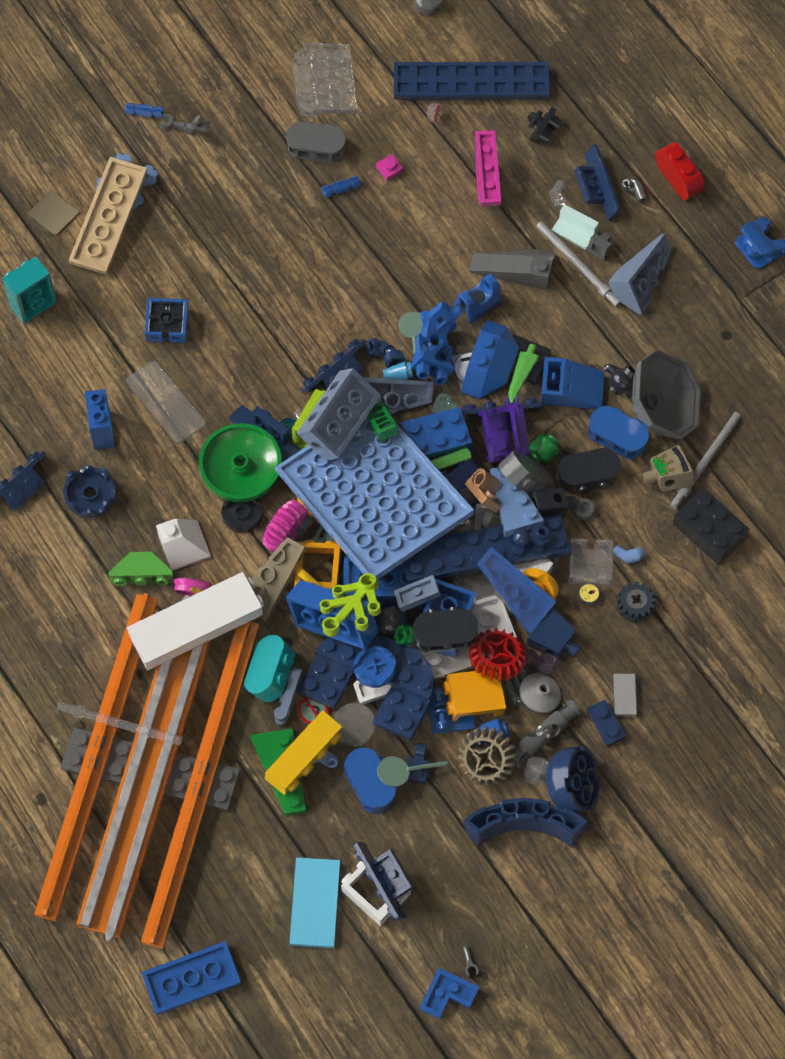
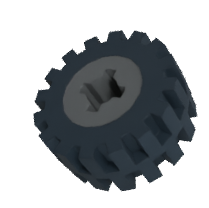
M630 582L628 586L625 585L620 590L617 598V610L619 609L620 615H624L623 618L625 620L629 618L630 622L637 620V623H639L642 619L645 621L648 616L652 615L656 598L654 592H651V588L649 586L645 587V583L639 585V582H635V584Z

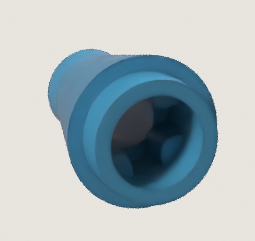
M404 361L390 368L383 369L384 379L409 380L414 378L411 362L406 363Z

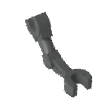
M164 113V120L169 122H160V128L170 130L173 127L184 131L186 134H192L195 130L206 131L210 122H202V116L199 115L195 117L192 123H182L174 121L172 115Z

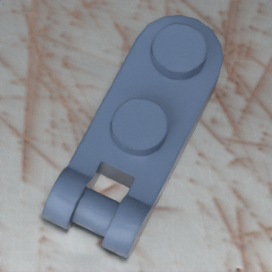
M294 667L293 670H290L287 688L279 699V702H282L281 706L274 711L275 723L278 726H284L288 722L303 675V669Z

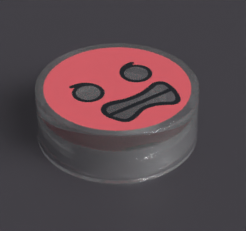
M432 102L429 105L427 111L428 121L437 122L441 110L440 103Z

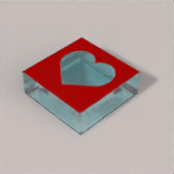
M308 516L297 529V536L300 541L307 540L316 529V520L313 517Z

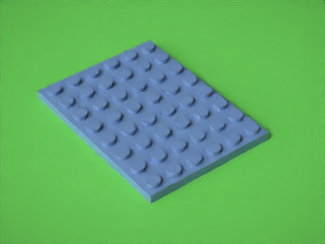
M381 414V415H379V416H376V417H374V419H376V418H378V417H381V416H383L384 414ZM366 417L339 458L324 460L308 445L276 466L275 470L363 574L370 573L379 579L473 516L474 509L397 423L399 434L379 442Z

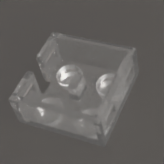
M571 539L569 584L592 583L594 585L611 586L613 579V540H596L595 549H587L588 539Z

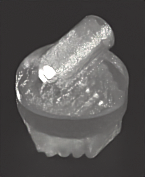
M529 758L524 770L526 776L525 783L543 787L549 763L543 758Z

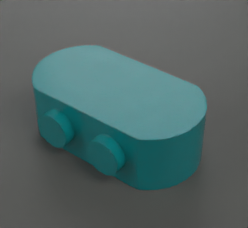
M269 635L260 640L256 646L244 681L245 688L262 702H272L283 694L296 655L294 649L277 635Z

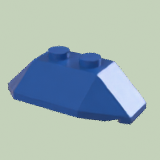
M486 321L479 333L468 363L461 394L482 399L507 384L519 351V346L507 326Z

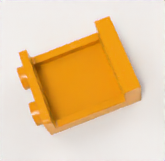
M475 671L448 674L445 682H443L444 695L448 696L447 713L452 716V721H457L462 716L494 713V717L503 716L506 704L501 681L499 683L494 678L490 682L488 676L482 678V672L476 673Z

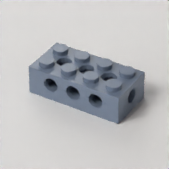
M354 368L341 370L297 434L324 460L337 459L381 395Z

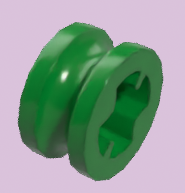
M398 626L395 632L396 642L398 644L411 645L414 640L413 627Z

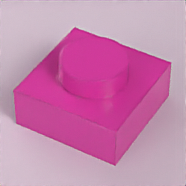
M393 154L376 163L377 170L386 181L403 172V167Z

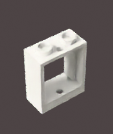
M360 861L356 866L358 869L353 874L348 873L341 882L343 883L341 885L342 892L381 927L390 917L387 911V904L385 903L377 911L352 888L355 882L366 872L364 863ZM411 890L397 899L400 905L411 895Z

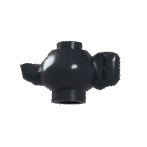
M609 363L603 366L604 370L611 374V385L609 386L611 391L616 395L619 393L627 394V397L632 401L635 369L630 365H626L625 368H618Z

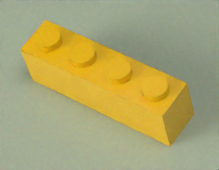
M322 710L265 772V780L284 796L288 791L293 792L300 783L298 780L303 775L306 777L313 770V764L317 759L321 761L326 756L328 747L339 742L342 737V726Z

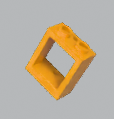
M312 540L298 542L307 547L305 553L334 554L332 582L318 583L324 588L330 589L335 585H339L342 555L340 546L334 541L316 543ZM304 554L296 568L294 587L302 580L297 574L303 569Z

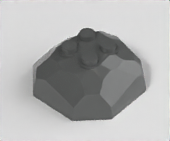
M658 349L639 361L636 365L633 379V413L638 416L642 424L656 434L675 439L684 438L699 426L701 387L688 363Z

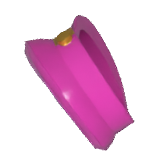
M183 577L174 579V591L184 596L188 595L191 597L212 587L211 582Z

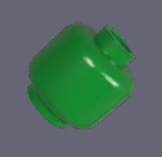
M549 433L546 435L540 434L529 446L532 452L530 457L539 463L549 464L559 453L560 448L558 445L560 443Z

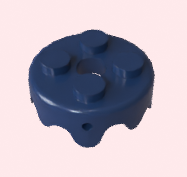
M87 465L80 471L71 470L68 473L63 488V495L68 508L74 514L84 518H94L105 514L113 506L116 499V488L107 469ZM87 490H94L96 492L93 497H86L84 495Z

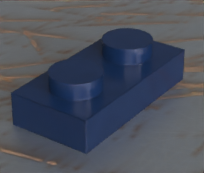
M606 699L586 709L606 747L626 738V734Z

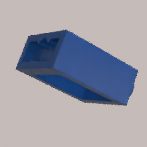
M106 390L85 392L89 430L94 450L115 447Z

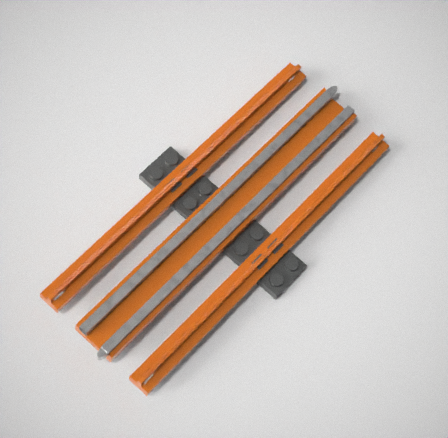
M144 593V595H136L93 732L77 728L72 730L60 768L63 771L79 774L34 915L57 922L101 780L120 784L76 924L78 928L105 934L107 942H111L114 937L121 938L163 797H172L183 800V804L141 943L144 945L163 949L205 808L210 807L228 812L240 769L221 765L219 761L260 625L259 623L249 621L235 629L197 758L177 754L212 640L157 666L134 741L129 742L117 739L115 735L140 660V656L128 634L127 627L153 615L158 603L157 598L149 597V594ZM188 595L184 596V598L182 599V601L185 600V599H187V598H189V596H188ZM51 902H53V903H52V906H51L50 913H48L49 908H50V905H51ZM158 929H159V933H158V936H157V940L155 941V938H156V935H157V931H158Z

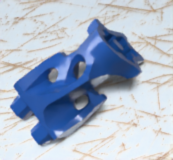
M442 301L432 310L420 313L422 330L415 340L416 349L411 364V369L417 371L418 378L427 379L431 375L434 376L435 384L442 386L447 382L448 376L455 370L451 364L452 346L448 345L447 334L456 329L457 323L455 321L462 314V306L453 307ZM431 340L437 341L438 345H433Z

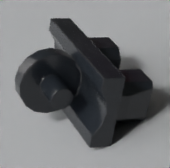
M553 106L545 113L543 118L541 117L543 112L540 110L537 113L530 112L527 116L530 122L528 126L532 129L534 126H537L529 138L531 142L537 139L546 145L553 134L546 130L545 127L548 126L555 131L562 122L555 115L557 109Z

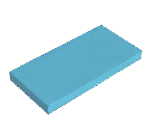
M296 858L290 946L334 948L340 860Z

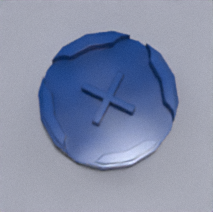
M373 646L374 648H366L356 656L354 673L357 680L364 686L380 688L387 685L394 678L397 672V663L393 654L387 648Z

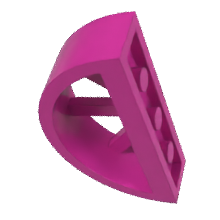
M495 130L475 131V164L480 207L500 206L501 193Z

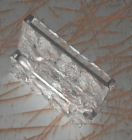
M305 44L303 48L295 53L292 63L295 100L300 113L303 116L316 118L318 113L356 114L357 102L350 44Z

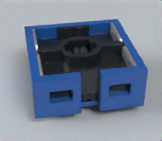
M147 298L146 342H163V339H169L170 342L176 343L187 342L188 299Z

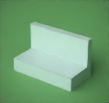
M564 204L560 210L559 219L551 231L586 250L590 238L594 233L597 234L599 222Z

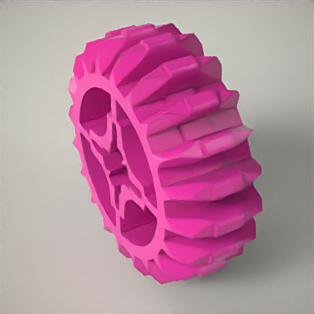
M295 500L284 504L266 527L263 545L271 552H274L287 537L295 541L305 527L309 517L308 509Z

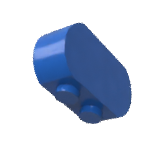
M610 406L600 407L591 415L588 432L592 441L613 450L616 454L628 460L638 458L645 452L649 432L639 419L631 418L625 415L622 410Z
M358 748L352 751L345 760V775L365 811L373 814L386 812L395 802L396 787L385 785L378 776L377 768L383 757H378L372 749Z

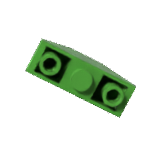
M130 552L109 571L110 583L116 586H124L130 583L140 586L147 585L148 583H156L158 585L174 583L172 570L152 552Z

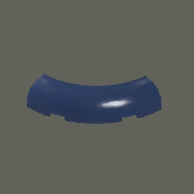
M516 798L502 800L499 804L487 808L485 806L463 820L467 834L477 846L501 833L515 830H532L549 834L572 847L584 833L588 821L572 810H563L558 806L552 805L550 801Z

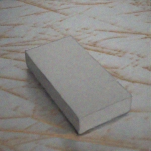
M613 674L615 717H636L635 674Z

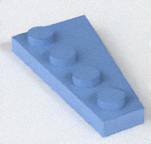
M499 467L490 469V474L499 479V487L494 494L497 496L496 501L501 506L499 512L501 524H503L504 536L514 535L519 529L528 531L536 525H543L544 520L527 492L511 484Z

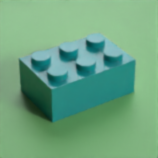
M36 256L31 260H26L19 268L9 271L2 278L10 308L23 324L57 303L50 273Z

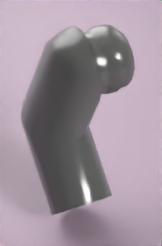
M629 178L623 180L622 187L624 190L635 194L639 203L647 200L646 193L640 182Z

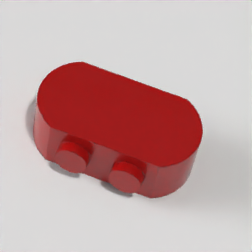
M673 142L655 152V160L659 170L682 200H688L704 191L705 185L701 173L677 142Z

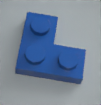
M438 968L420 1006V1010L440 1019L449 999L470 1009L479 986Z

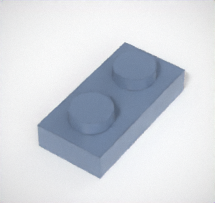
M434 575L394 590L401 612L441 596Z

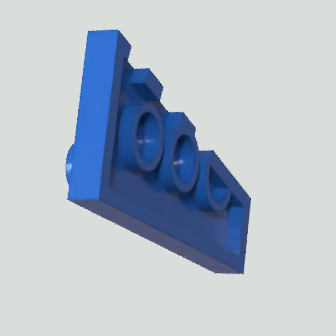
M492 547L488 549L477 563L527 634H531L556 601Z

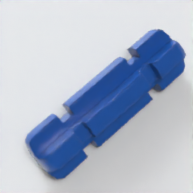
M127 103L125 112L130 115L136 113L139 116L152 117V115H155L157 118H162L164 108L162 106L153 107V105Z
M358 176L350 177V180L344 179L332 183V186L330 184L322 187L324 197L333 196V193L336 195L350 190L351 187L353 189L360 187V180Z

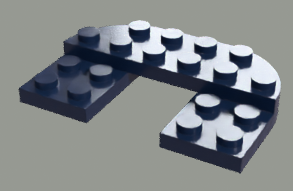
M377 634L367 648H374L373 646L387 648L396 660L397 672L388 683V685H391V688L372 723L373 726L412 741L435 695V680L432 669L427 659L416 649L405 644H398L395 640ZM327 637L315 650L316 656L300 683L297 694L336 710L355 675L354 661L356 656L364 649Z

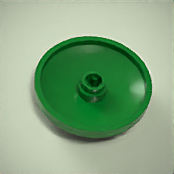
M245 423L224 426L212 433L201 448L199 454L201 478L206 487L222 499L232 502L255 500L268 493L279 479V474L275 467L282 463L280 448L275 439L258 426Z

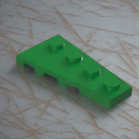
M292 728L250 735L252 744L265 772L294 742ZM301 778L298 780L300 783L293 792L288 791L285 796L272 786L284 816L306 813Z

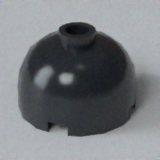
M395 605L382 610L379 615L374 616L379 630L378 634L395 640V632L398 626H410L411 618L409 611L401 612Z

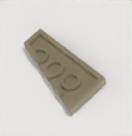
M287 537L272 553L264 566L258 569L257 574L251 579L255 587L252 590L255 595H260L264 603L262 607L263 615L257 618L268 622L307 547Z

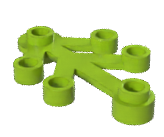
M363 574L356 583L335 585L332 588V595L335 599H324L320 602V611L323 614H329L333 611V608L344 606L335 617H328L323 620V632L327 636L334 637L340 632L341 623L353 609L356 615V628L363 631L369 627L368 618L364 615L361 603L365 595H367L369 601L367 605L368 613L371 616L380 614V603L377 602L375 591L379 588V581L373 574ZM355 592L354 595L345 597V593Z

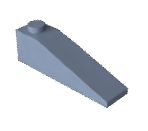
M665 234L658 236L625 263L609 280L614 297L637 314H643L651 303L653 287L658 286L659 280L657 277L660 270H664L669 258L671 248Z
M363 377L381 395L377 402H383L390 414L432 402L433 382Z

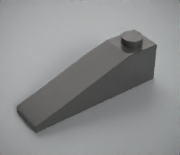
M539 249L474 253L469 272L484 276L492 274L494 278L547 289L556 253Z

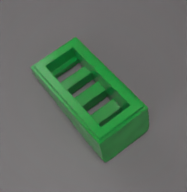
M383 402L375 404L367 415V419L379 442H382L399 433L396 423ZM384 414L383 416L374 419V417Z

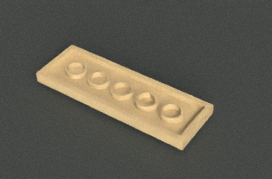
M113 157L109 158L68 260L69 264L101 274H108L147 175L148 169L146 167Z

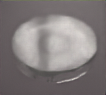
M357 703L346 704L339 708L334 715V720L342 726V737L339 741L350 746H358L368 742L376 727L372 723L374 715L371 710Z

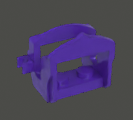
M518 395L515 396L516 401L514 403H510L509 397H506L507 406L486 409L478 413L479 416H482L488 451V456L485 459L489 463L504 460L512 452L505 412H510L515 449L525 456L530 454L523 406L519 402Z

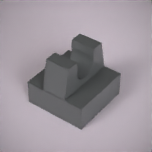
M606 232L601 236L594 233L590 238L587 250L601 260H604L608 256L611 243L608 242L611 239V235Z

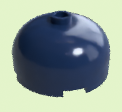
M587 747L564 748L551 758L547 766L546 787L553 803L563 810L568 809L575 813L586 812L589 809H593L598 801L600 781H596L595 767L598 764L593 753ZM584 785H593L594 789L592 794L590 788Z

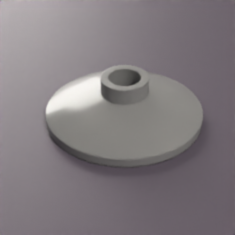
M542 673L530 674L524 678L520 685L522 701L529 709L535 712H551L560 703V688L548 675Z

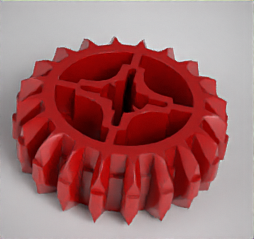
M496 627L493 632L487 629L485 633L480 632L478 634L476 642L469 648V660H471V667H475L476 673L482 672V678L488 676L490 682L495 678L499 683L504 678L508 682L510 677L515 678L518 673L522 672L526 664L527 652L524 649V643L520 642V637H514L513 632L506 633L505 628L502 632L498 631Z

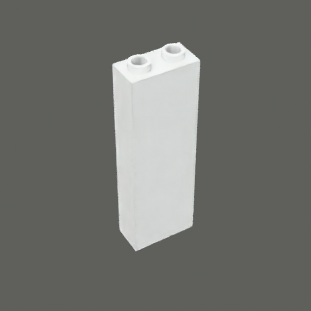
M241 572L128 626V634L147 671L263 615L262 607L264 603L260 595H255L252 590L255 587L251 578H246L244 573Z

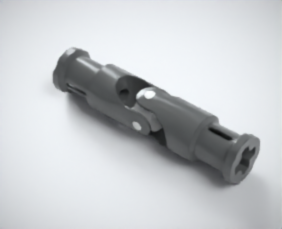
M569 699L566 703L567 705L560 711H555L533 732L519 742V746L511 751L517 753L516 757L513 758L516 761L515 768L518 769L525 759L532 757L546 743L564 730L574 717L581 715L580 708L572 700ZM549 725H551L550 731L546 728Z

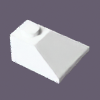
M173 519L156 525L160 542L172 571L211 558L197 520Z

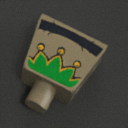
M680 445L650 459L651 470L642 473L645 485L657 482L660 490L663 492L695 485L693 470Z

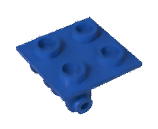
M440 687L435 688V695L429 708L432 734L475 729L473 715L462 716L457 721H452V716L447 713L448 696L444 695V691Z

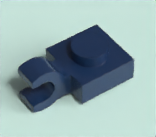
M417 743L415 758L408 757V767L429 764V761L424 760L426 744ZM428 768L409 771L407 781L425 784Z

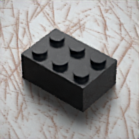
M705 488L700 490L675 514L673 525L717 565L724 561L747 539L750 530Z

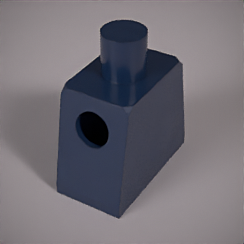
M553 608L548 611L527 640V646L554 659H559L564 651L575 657L581 649L579 645L572 641L576 630Z

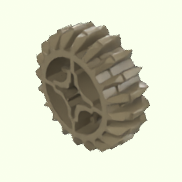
M488 727L482 728V731L480 728H476L474 733L469 732L467 738L462 740L463 745L459 747V751L462 754L458 756V759L464 760L460 767L467 768L464 775L472 774L471 781L478 778L479 784H483L484 781L487 786L493 782L499 784L501 780L508 778L507 774L513 772L511 767L516 765V761L513 758L516 757L517 753L511 752L515 745L508 744L510 737L503 738L504 731L496 734V728H492L490 731ZM488 741L491 742V744L489 746H485L483 744L479 745L476 742ZM490 750V752H489V754H488V755H489V756H488V760L485 761L486 756H487L486 753ZM485 766H490V767H492V768L495 767V768H497L498 770H497V771H487V770H484V767H485Z

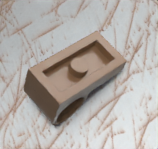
M478 469L465 485L482 505L496 513L501 507L496 501L497 496L494 494L499 487V479L484 469Z

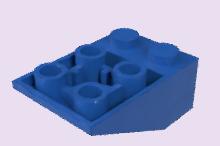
M545 357L541 393L542 405L589 409L602 407L604 371L568 359Z

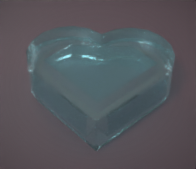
M440 394L436 398L432 414L457 407L451 403L452 400L449 395Z

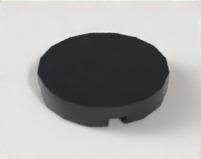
M258 499L247 502L225 500L222 505L221 516L223 523L228 529L237 533H246L259 526L262 521L263 510Z

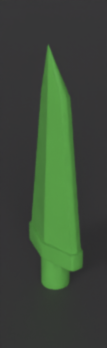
M534 344L529 345L527 352H520L508 392L510 403H513L515 400V396L518 395L539 359V355L535 354L537 346Z

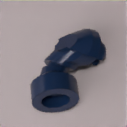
M374 338L367 342L366 352L375 358L384 356L387 368L405 361L403 352L396 350L393 345L388 344L386 341Z

